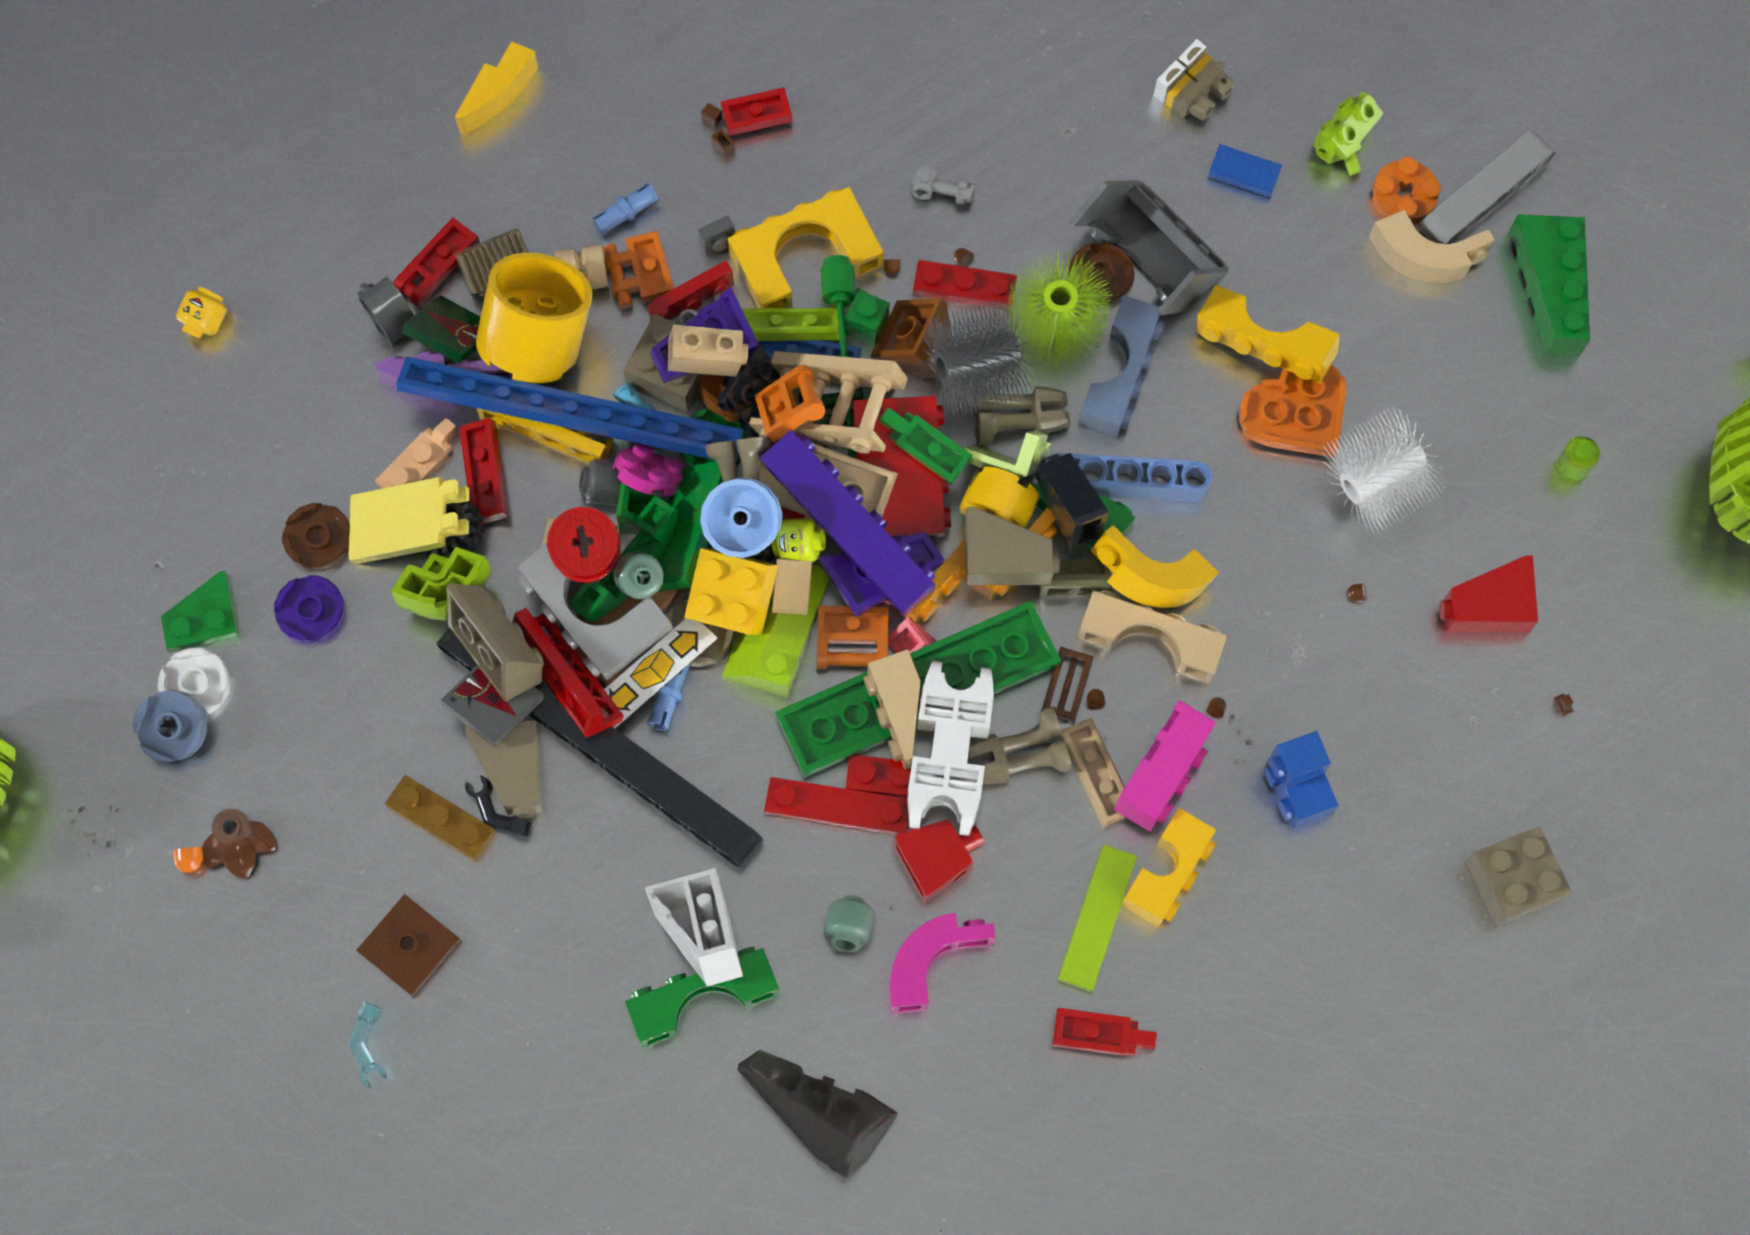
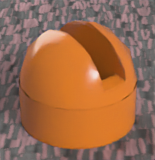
M202 847L173 850L176 867L184 873H193L199 870L203 863Z

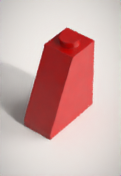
M1525 555L1451 588L1444 600L1440 602V619L1446 621V632L1530 633L1538 623L1533 555Z

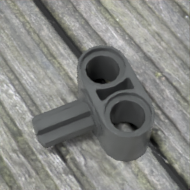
M387 277L383 278L376 285L373 283L369 285L366 283L361 284V290L358 292L360 303L380 334L389 344L393 345L405 336L402 333L403 326L407 320L414 316L413 312L400 291Z

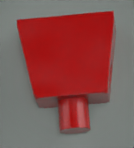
M949 819L894 836L893 846L925 904L931 902L972 870L973 861L968 852L985 844L976 825H973L969 836L959 835Z

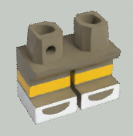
M1198 39L1157 79L1153 96L1183 118L1191 113L1204 121L1215 107V102L1206 95L1211 91L1221 100H1224L1233 91L1235 82L1224 73L1226 63L1223 61L1217 62L1206 53L1207 47Z

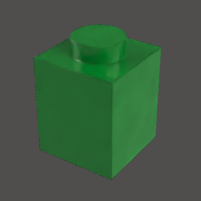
M858 290L845 316L846 336L875 347L889 318L890 302Z

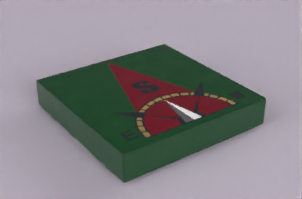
M440 295L404 323L402 333L460 364L477 350L476 336L480 316Z

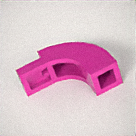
M950 913L931 919L913 931L900 947L893 963L890 979L891 1013L928 1010L929 1000L926 975L933 961L944 952L952 949L994 945V923L985 924L983 919H974L963 922L962 927H957L956 913Z

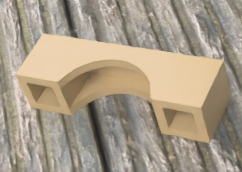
M1110 591L1092 592L1077 639L1111 650L1115 644L1128 636L1138 634L1149 635L1159 639L1170 649L1176 662L1177 673L1208 684L1211 683L1227 635L1221 634L1219 629L1211 625L1202 624L1197 626L1188 623L1186 618L1178 614L1168 613L1165 615L1153 611L1154 609L1151 606L1138 602L1132 604L1120 600L1117 594Z

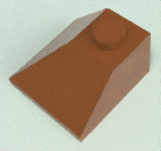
M943 298L897 300L870 357L876 360L895 361L904 373L916 378H937V373L934 372L936 371L935 367H932L934 365L930 364L934 363V359L929 355L930 353L934 355L935 350L929 341L931 340L936 348L931 336L932 333L935 338L932 324L937 332L936 318L941 331V319L945 329L943 313L950 329L946 301Z

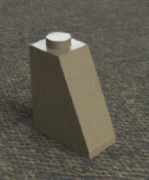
M966 507V585H1051L1053 573H1059V552H1053L1052 539L975 507Z
M521 721L495 748L467 725H464L465 734L507 815L513 814L515 818L528 819L534 817V813L543 812L541 736L537 721Z

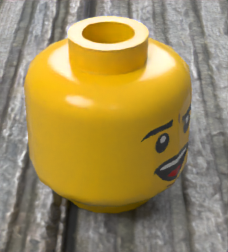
M198 286L197 290H188L176 312L177 320L184 324L182 331L201 339L203 333L209 336L215 335L227 313V307L222 303L224 298Z

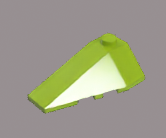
M812 564L807 615L773 613L772 595L763 633L757 635L742 633L729 654L722 674L723 679L789 699L818 617V607L822 605L830 582L822 567Z

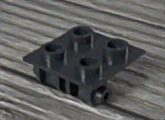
M758 345L753 353L748 354L747 364L741 365L737 377L729 378L728 386L725 387L723 392L719 393V401L717 403L719 408L724 411H729L730 408L736 409L754 437H759V434L749 422L751 417L761 418L754 395L781 378L761 345Z

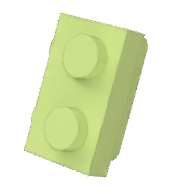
M1033 430L1026 432L1018 459L984 447H978L974 444L963 449L973 455L968 462L981 468L985 466L993 467L994 465L1020 478H1025L1036 473L1038 465H1040L1043 459L1048 457L1051 443L1046 442L1048 433Z

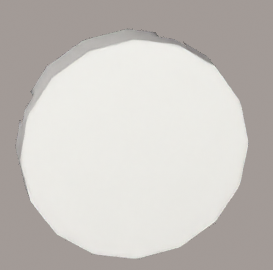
M187 648L176 652L170 657L171 660L167 662L166 666L163 665L158 678L157 686L159 693L168 690L185 692L194 697L200 706L206 709L208 715L223 705L230 692L231 677L228 667L216 654L205 648Z

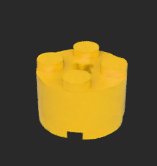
M985 466L982 472H980L979 468L976 469L959 509L965 516L966 507H975L1026 529L1040 495L1037 489L1030 483L1027 489L1018 484L1019 476L1003 469Z

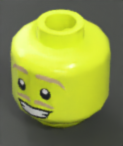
M811 518L784 519L774 542H772L773 553L781 559L812 561L814 563L818 559L820 551L825 550L826 536L824 530L819 529L815 520Z

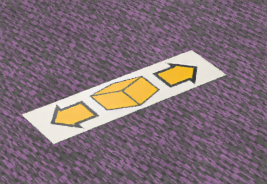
M685 618L604 689L624 715L622 722L718 639L702 622ZM601 707L604 712L603 718L609 716L607 711ZM620 722V723H618V724H616V725H614V726H612V727L616 728V727L619 726L622 722Z

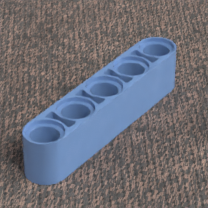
M1055 453V454H1059L1060 456H1063V455L1068 454V453ZM1071 454L1083 473L1092 471L1098 474L1099 479L1089 480L1099 496L1109 498L1198 502L1206 496L1212 480L1211 469L1200 461ZM1126 473L1131 475L1134 480L1124 482L1117 475ZM1161 475L1168 480V483L1158 484L1152 477ZM1187 478H1198L1202 485L1193 486L1187 481Z

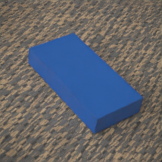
M1219 144L1208 177L1271 198L1282 165Z

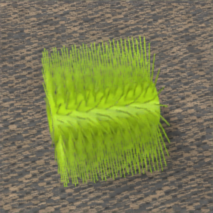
M1058 251L1055 268L1054 263L1052 267L1051 262L1050 277L1046 267L1043 266L1044 269L1042 270L1041 277L1032 268L1040 282L1035 277L1033 279L1026 273L1030 281L1025 278L1026 276L1022 279L1026 280L1030 285L1027 286L1026 282H1024L1022 285H1018L1021 288L1015 286L1014 288L1018 289L1016 291L1022 294L1018 295L1020 298L1010 297L1011 300H1008H1013L1014 303L1012 304L1020 305H1012L1008 307L1011 308L1008 310H1012L1013 307V313H1020L1009 317L1016 318L1015 316L1019 315L1020 319L1018 320L1020 321H1012V323L1020 325L1016 327L1017 330H1020L1018 329L1020 327L1026 330L1021 333L1022 336H1024V333L1027 334L1022 339L1031 335L1029 338L1033 342L1035 338H1039L1038 342L1029 349L1028 353L1032 352L1037 344V348H1040L1042 344L1041 352L1045 355L1047 347L1050 345L1046 365H1048L1053 340H1055L1053 366L1056 347L1058 348V364L1061 361L1062 351L1065 361L1068 345L1071 353L1076 349L1074 347L1076 344L1084 351L1080 345L1081 343L1091 353L1081 339L1083 338L1086 341L1085 343L1091 348L1092 346L1087 342V339L1096 346L1093 343L1095 341L1091 340L1088 334L1095 340L1094 337L1098 336L1097 333H1102L1099 330L1104 328L1102 327L1106 325L1104 323L1108 322L1105 321L1108 320L1105 318L1109 317L1107 315H1110L1098 313H1109L1108 311L1098 310H1105L1104 308H1095H1111L1098 305H1105L1109 302L1100 303L1094 300L1103 299L1099 296L1112 295H1098L1102 293L1092 294L1089 292L1093 288L1099 287L1097 285L1102 283L1094 284L1096 285L1094 287L1091 286L1093 283L1087 285L1096 276L1088 281L1085 278L1078 285L1077 283L1082 275L1079 277L1080 273H1077L1075 277L1076 269L1072 266L1069 277H1067L1071 253L1064 280V257L1060 277ZM1026 267V269H1027V270L1031 273V275L1033 276L1034 273H1033L1032 271H1030V270Z

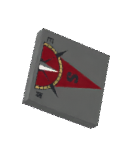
M476 665L441 699V704L495 748L544 700V696L537 688L532 687L505 702L479 666Z

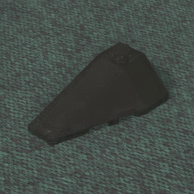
M758 1050L740 1062L737 1067L740 1074L817 1159L845 1178L867 1161L898 1113L867 1092L856 1088L853 1094L833 1086L835 1080L825 1075L822 1080L803 1074V1069L800 1065L762 1050Z

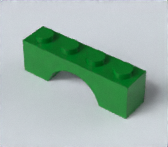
M752 946L738 951L743 977L706 986L697 973L688 977L686 973H681L665 980V986L652 990L651 986L644 987L631 993V999L626 1000L625 1004L642 1048L676 1036L678 1020L682 1010L692 999L701 994L709 992L725 993L737 999L745 1008L780 995L778 984L764 948L755 950V947Z

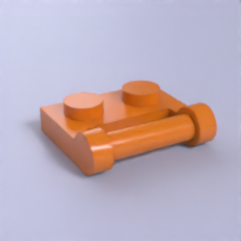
M807 365L795 367L754 395L765 433L773 443L781 439L790 430L794 432L797 427L806 421L819 420L825 414L824 404L817 397L813 385V371ZM800 387L804 402L797 406L792 391Z
M819 605L817 669L827 670L828 666L868 667V663L888 656V607H873L856 618L848 606ZM828 643L877 644V653L828 652Z

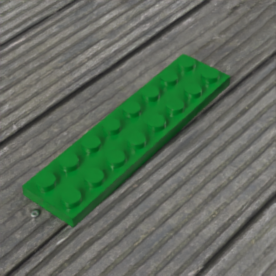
M1032 601L910 653L921 681L916 729L922 688L932 661L942 662L941 672L945 673L947 684L957 690L970 688L975 683L976 677L980 678L981 667L990 668L992 670L994 695L1052 670L1056 665L1061 664L1062 661ZM867 672L775 711V716L804 778L849 759L851 755H858L893 739L889 728L882 729L878 720L876 709L880 708L876 695L869 696L863 677L868 675Z

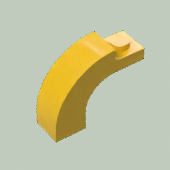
M1114 525L1103 533L1090 550L1113 573L1107 582L1114 589L1129 599L1151 607L1173 608L1185 605L1198 597L1219 574L1195 548L1177 562L1162 563L1152 560L1142 554Z

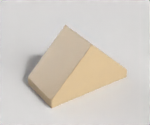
M774 556V564L779 566L773 587L772 612L807 615L812 561L788 560Z

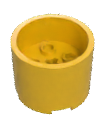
M517 253L499 260L492 267L489 274L476 336V347L482 360L488 366L494 364L512 373V379L516 381L548 383L561 379L563 373L568 371L573 365H576L592 301V288L589 281L581 271L570 263L546 254Z

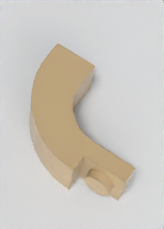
M1405 210L1376 221L1369 235V239L1378 254L1394 270L1417 281L1437 284L1464 279L1471 265H1476L1489 256L1488 253L1495 242L1489 229L1452 244L1432 242L1416 230Z

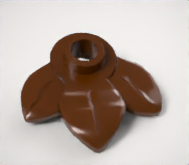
M225 809L215 816L212 823L213 833L204 841L202 847L203 860L207 868L216 867L224 862L226 868L232 874L247 879L253 871L256 853L275 851L276 841L265 824L248 821L246 815L240 810ZM227 820H233L237 824V829L232 834H228L224 830V823Z

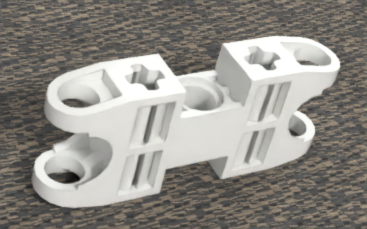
M932 661L922 688L917 729L933 731L935 733L931 758L913 756L907 797L909 827L920 829L921 818H925L930 808L936 805H944L954 811L957 823H960L959 835L969 836L980 805L985 766L967 764L970 737L988 739L994 700L992 670L981 667L980 678L976 677L975 683L970 688L957 690L947 684L945 673L941 672L942 662Z

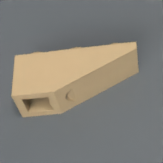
M907 649L868 663V675L863 677L869 696L876 695L880 708L876 709L880 725L882 729L889 728L893 740L888 742L895 762L901 760L905 770L910 769L912 766L921 682Z

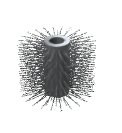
M997 301L998 317L994 310V305L991 303L994 318L992 317L987 302L989 318L983 305L984 321L978 304L981 322L977 316L976 309L975 322L970 308L972 324L968 314L967 323L962 314L963 325L958 316V328L953 315L954 327L949 317V329L943 313L945 329L940 319L941 331L939 327L937 332L936 330L934 331L935 338L931 333L936 348L930 340L929 342L935 350L934 355H930L934 359V363L930 364L934 365L932 367H935L936 371L934 372L937 373V379L939 378L941 381L939 391L941 383L943 384V402L945 385L947 406L949 391L950 401L953 396L957 413V401L962 411V400L967 412L966 400L971 409V397L975 407L974 396L977 399L979 393L984 406L983 393L988 403L987 392L990 395L991 390L996 398V403L998 404L996 389L1001 403H1003L1000 388L1005 397L1004 386L1009 394L1008 383L1013 392L1014 399L1016 398L1013 384L1020 399L1017 382L1022 394L1024 393L1019 377L1026 389V384L1020 374V370L1022 373L1024 371L1019 365L1023 366L1020 362L1024 360L1021 357V353H1026L1020 351L1024 350L1020 349V345L1024 343L1019 344L1017 341L1020 334L1016 338L1014 335L1015 330L1012 333V317L1011 330L1009 331L1008 310L1007 327L1004 312L1002 321Z

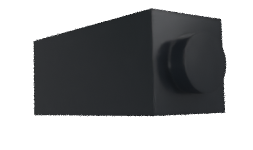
M1071 453L1063 456L1054 454L1043 459L1040 465H1038L1036 479L1069 549L1072 550L1099 539L1104 532L1108 511Z

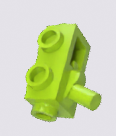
M1362 92L1356 98L1348 97L1337 107L1333 119L1327 121L1319 129V134L1316 136L1312 146L1316 149L1317 155L1328 164L1344 160L1349 176L1361 172L1362 169L1355 152L1361 149L1360 142L1384 113L1377 106L1374 98L1368 93Z

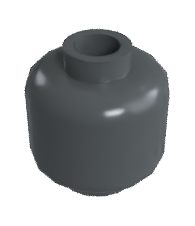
M596 458L592 459L588 466H582L579 492L585 495L588 502L612 506L618 504L620 487L623 482L617 478L619 470L613 471L615 461Z

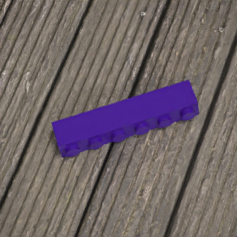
M790 430L760 457L763 466L893 606L906 617L936 589L935 583L932 581L936 577L935 574L923 561L916 564L908 555L912 550L898 535L893 539L884 530L888 525L874 509L869 513L860 504L864 499L851 484L846 488L836 478L840 475L839 471L828 459L821 462L813 454L816 447L803 433L798 437Z

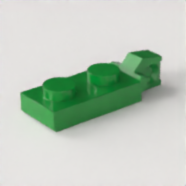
M888 408L880 418L879 422L893 432L889 439L895 442L896 446L950 485L954 483L973 456L918 415L913 416L907 412L902 418Z

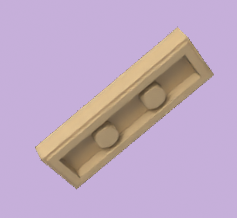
M1092 717L1061 730L1062 740L1066 744L1070 759L1103 828L1105 829L1128 819L1113 810L1125 786Z

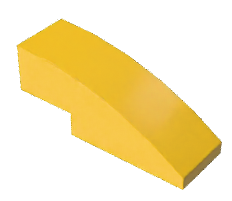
M511 41L497 68L484 63L455 115L460 133L466 135L481 127L501 113L516 99L538 69L534 50Z

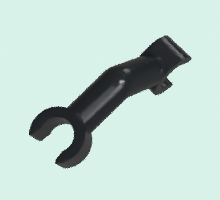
M480 775L483 788L478 793H475L471 783H465V790L468 795L475 798L485 824L493 828L529 836L532 826L531 822L495 812L489 796L492 785L488 778Z

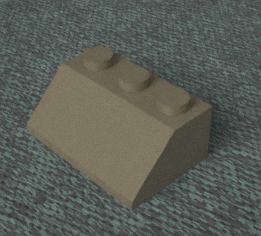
M456 583L446 586L448 626L503 700L506 702L542 682V667L544 666L543 658L535 647L530 648L525 642L520 626L516 622L511 623L507 618L501 601L496 596L492 598L485 587Z

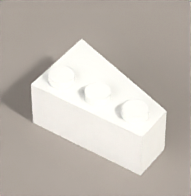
M716 868L645 887L654 916L706 986L743 977L725 897Z

